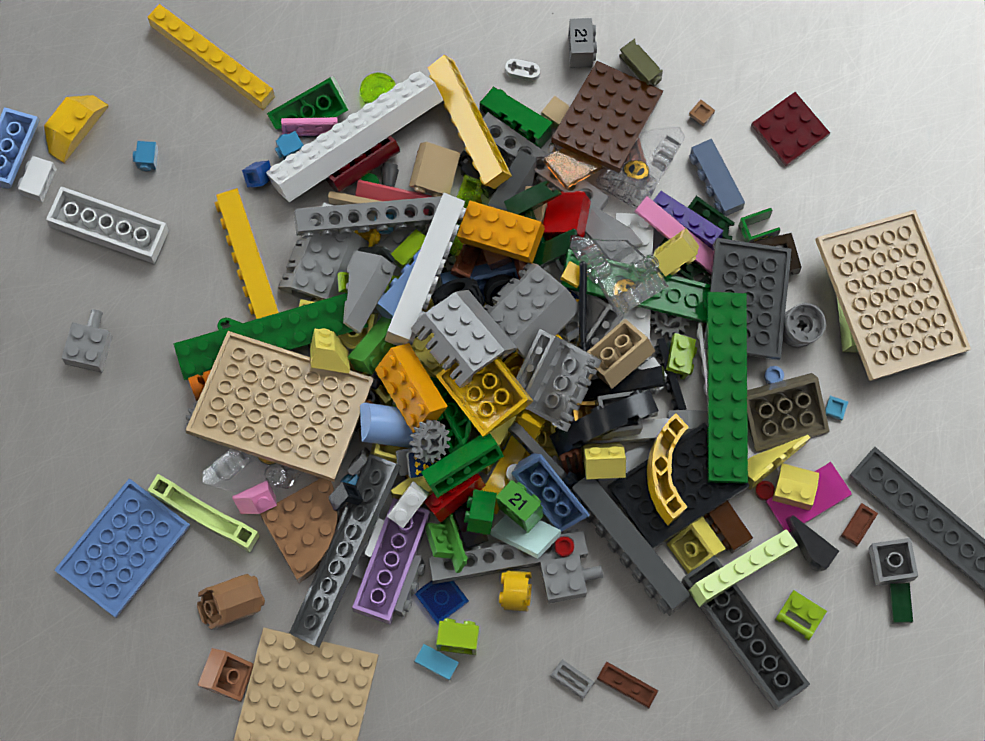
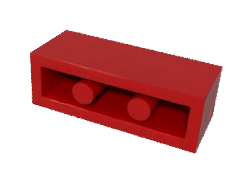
M477 473L438 498L432 493L424 500V503L441 523L468 501V496H473L474 489L481 490L486 485Z

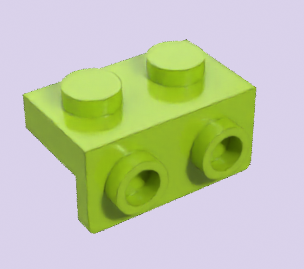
M677 333L672 335L666 370L681 374L680 379L683 380L692 374L694 369L692 361L697 353V347H695L696 339Z

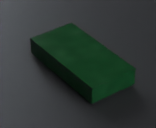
M910 583L889 584L892 624L913 623Z

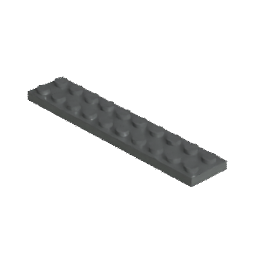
M874 447L852 471L849 477L985 591V539L879 449Z
M373 454L369 455L356 483L363 501L359 505L347 503L330 547L319 565L289 634L320 648L401 468L400 465Z

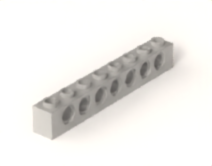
M489 112L484 116L483 119L490 133L500 135L498 138L493 139L500 153L510 164L513 163L519 151L522 150L537 158L536 166L541 164L545 167L542 170L535 169L534 178H536L535 180L539 184L549 181L550 184L547 187L552 189L553 192L556 189L562 192H585L590 198L591 204L603 210L608 203V195ZM513 144L515 147L509 149L506 145ZM552 175H557L560 177V179L552 180L550 177ZM573 186L575 189L568 191L566 187Z
M442 196L295 209L296 236L301 235L302 238L312 237L313 234L329 236L332 232L349 234L354 230L364 233L368 232L369 229L385 231L388 230V227L405 229L410 225H414L415 228L425 227L426 224H431ZM429 209L432 212V216H426L423 210ZM411 211L414 217L408 218L404 212ZM387 212L393 213L394 216H395V219H393V220L388 219V218L386 217V213H387ZM367 215H375L376 221L368 220ZM348 216H355L358 222L351 223L348 220ZM335 217L339 223L333 225L330 223L329 218ZM317 219L320 225L313 226L310 220Z
M572 529L568 530L567 534H561L560 537H569L574 542V551L570 556L579 554L580 558L587 557L588 550L584 531ZM555 542L550 546L552 551L543 553L538 559L533 556H524L521 550L509 544L493 543L488 548L476 546L472 547L471 551H465L467 558L473 559L475 564L471 567L464 566L460 573H456L455 569L447 570L444 567L445 563L452 562V559L439 558L432 555L429 558L432 583L439 584L506 572L507 570L512 571L540 566V561L562 557L555 552ZM507 551L511 552L513 558L506 560L502 554ZM486 555H491L494 558V561L492 563H486L483 560V557Z

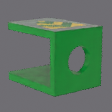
M772 208L747 215L740 219L738 227L745 242L779 236L780 227L752 237L747 227L748 225L769 219L773 211Z

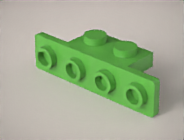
M452 513L440 524L427 523L425 530L433 556L452 559L455 572L460 573L467 564V555L464 552L463 543Z

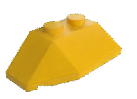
M94 95L66 97L44 124L49 154L65 163L109 105Z

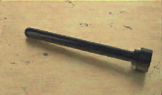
M581 261L579 263V342L575 346L587 352L590 349L588 342H586L587 263Z

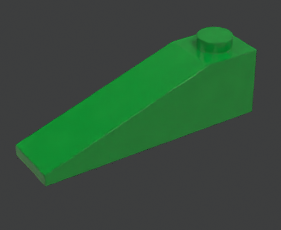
M333 76L269 111L267 115L274 128L281 129V119L337 117L348 111L349 108L344 93Z

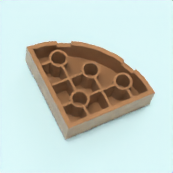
M324 478L316 480L277 502V506L260 513L262 520L298 583L307 579L319 568L324 555L330 547L339 523V513L333 510L328 498L334 491V487L330 480Z

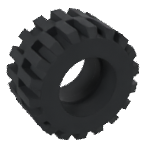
M473 278L451 280L441 285L432 294L434 306L453 293L469 290L482 306H484L485 302L477 281Z

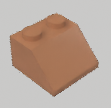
M212 648L198 686L241 702L254 664L227 651Z

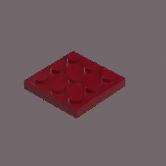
M796 92L789 95L751 124L786 167L830 135L829 130Z

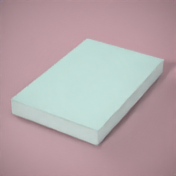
M505 515L491 529L490 534L538 559L561 536V530L540 520L527 533Z

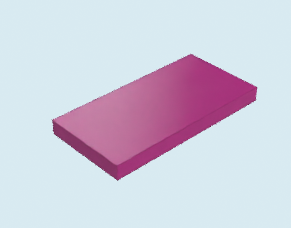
M832 462L814 471L819 473V480L811 510L773 501V497L765 502L783 530L787 529L789 533L791 532L786 522L787 517L794 515L805 524L852 495V492Z

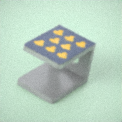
M412 448L396 451L397 464L401 466L398 472L399 476L421 477L423 476L421 473L423 470L439 461L434 459V463L429 461L427 463L414 457L415 453L411 452Z

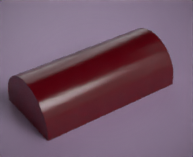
M389 136L325 179L335 192L340 193L400 153V148L396 140Z

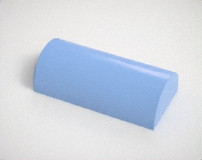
M5 107L0 116V187L9 189L12 187L40 119L37 116Z
M362 403L360 405L362 442L406 448L414 447L409 442L413 441L410 434L415 433L411 431L397 407L372 403Z

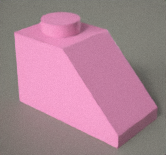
M268 480L232 496L241 514H260L277 506L276 495Z

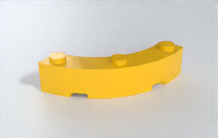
M527 409L524 412H520L515 419V422L521 425L535 441L540 436L547 421ZM511 436L505 450L501 449L504 457L499 459L485 484L486 486L481 490L494 492L498 495L509 483L506 478L507 468L512 464H518L519 461L530 455L513 436ZM497 500L495 503V514H497L500 510L498 507Z
M677 413L668 420L657 435L650 450L647 464L649 492L656 510L667 525L671 524L687 508L673 486L671 478L673 450L678 440L689 428Z

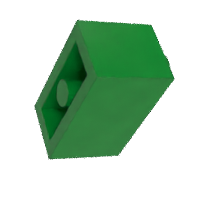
M474 489L473 496H468L467 508H470V511H466L464 520L465 523H468L467 531L490 535L497 493Z

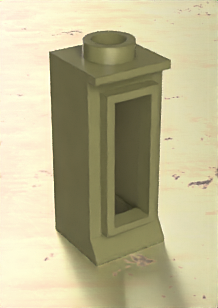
M635 38L620 49L622 53L619 57L641 81L646 82L647 85L655 86L662 80L663 70H660L659 66L639 44L636 45Z

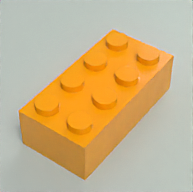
M469 201L457 237L461 243L532 264L545 228L541 221Z
M409 343L390 348L375 368L378 377L383 382L387 392L392 397L413 433L416 432L414 427L420 428L419 422L426 423V419L437 421L448 407Z

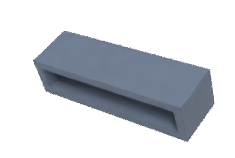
M712 138L691 147L690 161L693 165L697 166L698 176L701 181L704 180L707 194L709 197H713L715 201V209L725 216L742 210L745 201Z

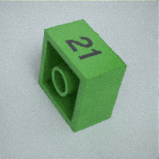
M511 480L496 496L498 507L523 530L529 533L544 516L543 507L540 504L541 500L534 494L532 496L528 494L523 484L520 482L515 483Z

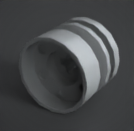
M811 303L798 304L785 313L783 341L792 347L801 348L819 339L826 329L824 313L819 307Z

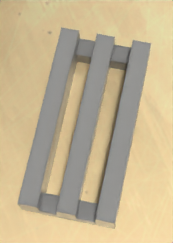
M563 659L551 674L552 678L582 699H584L595 683ZM564 666L572 673L580 677L582 680L587 682V687L578 680H576L574 677L569 675L567 672L562 670L561 667ZM559 672L583 689V693L558 676L557 673Z

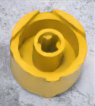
M508 570L506 573L502 572L501 584H503L504 590L500 592L499 604H501L504 610L529 611L527 606H530L532 584H528L529 578L532 579L531 572Z

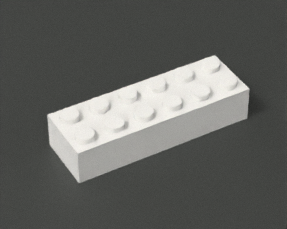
M62 186L46 219L51 228L155 264L169 232L167 224Z

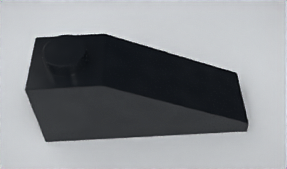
M794 515L787 517L786 522L804 558L809 562V566L816 571L827 570L839 553V550Z

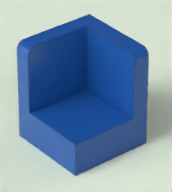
M269 160L254 162L242 170L247 188L263 186L270 181L266 174L271 168Z

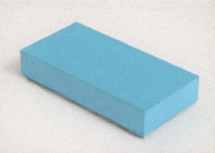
M423 644L415 659V663L449 681L459 664L458 661Z

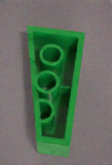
M493 86L480 101V110L483 113L487 114L489 112L540 149L551 138L553 122L508 96L502 89H497Z

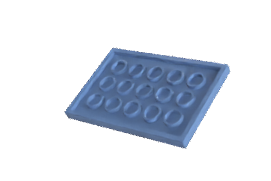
M129 478L55 568V571L117 618L189 529L190 524Z

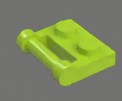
M793 590L775 620L778 622L782 621L804 635V638L809 641L827 611ZM789 611L811 625L810 628L807 629L785 615L786 612Z

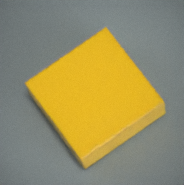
M569 261L560 279L577 288L579 286V266Z

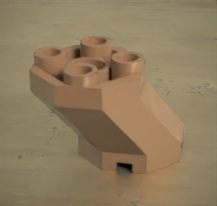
M244 574L204 588L198 592V597H201V601L197 602V608L202 622L210 624V629H215L261 611V606H264L265 599L258 586L257 577Z

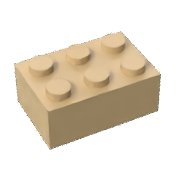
M624 319L587 352L602 360L599 368H594L597 370L595 375L613 389L655 352V349L648 337L628 320Z

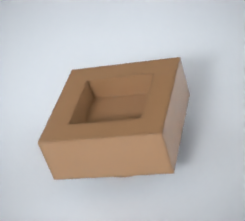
M700 99L689 112V116L704 126L713 116L715 110Z

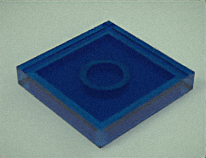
M431 580L414 594L437 625H439V621H444L445 618L450 617L469 603V600L454 580L433 584Z

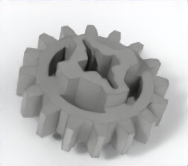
M651 310L650 320L653 322L650 326L656 327L655 333L660 331L662 338L665 334L668 335L669 339H671L674 333L679 334L680 332L685 334V328L690 326L688 323L691 321L690 319L674 315L667 324L668 318L671 316L670 314Z
M426 419V423L419 422L420 428L414 427L416 433L410 434L413 441H410L409 444L414 446L411 452L415 453V458L426 463L427 461L434 463V459L441 460L440 454L446 455L444 449L450 447L447 441H450L451 438L446 436L449 430L445 429L446 425L436 420Z

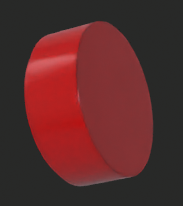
M761 481L755 488V494L760 500L767 501L773 497L775 487L770 481Z
M569 537L558 538L554 546L556 554L560 557L570 556L574 551L572 539Z

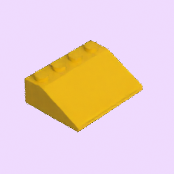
M500 357L475 373L472 381L462 388H459L455 383L456 379L453 380L450 377V374L459 366L457 362L450 369H443L436 375L483 437L519 414L533 402L532 398Z

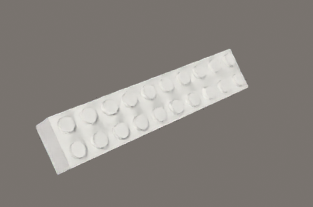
M420 71L413 73L408 79L396 84L387 93L381 94L372 103L364 105L361 110L349 115L343 122L335 124L328 132L320 134L317 139L302 146L296 153L288 155L281 163L273 165L266 174L275 190L288 202H291L442 102L443 98L434 81Z

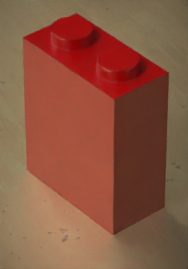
M561 191L562 195L547 203L543 222L545 228L543 236L548 241L571 229H576L577 235H571V241H583L591 201L585 192Z

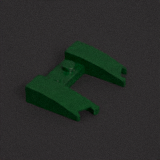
M544 181L505 200L504 203L508 212L537 220L534 210L562 195V193L557 189L554 192L547 187L550 182ZM571 229L546 242L542 235L533 263L544 268L566 256L568 249L575 251L576 247H570L571 235H577V230Z
M696 195L688 208L722 229V239L732 240L733 236L728 235L729 226H734L735 222ZM665 237L659 246L668 241V239ZM695 261L688 265L684 263L676 273L685 279L693 281V277L700 273L704 276L708 274Z

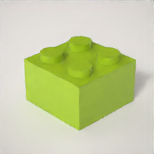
M445 618L444 621H439L436 643L437 651L476 655L479 626L472 621H464V624L456 623V620Z

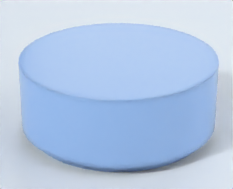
M778 366L769 367L764 374L767 384L783 381L784 372Z

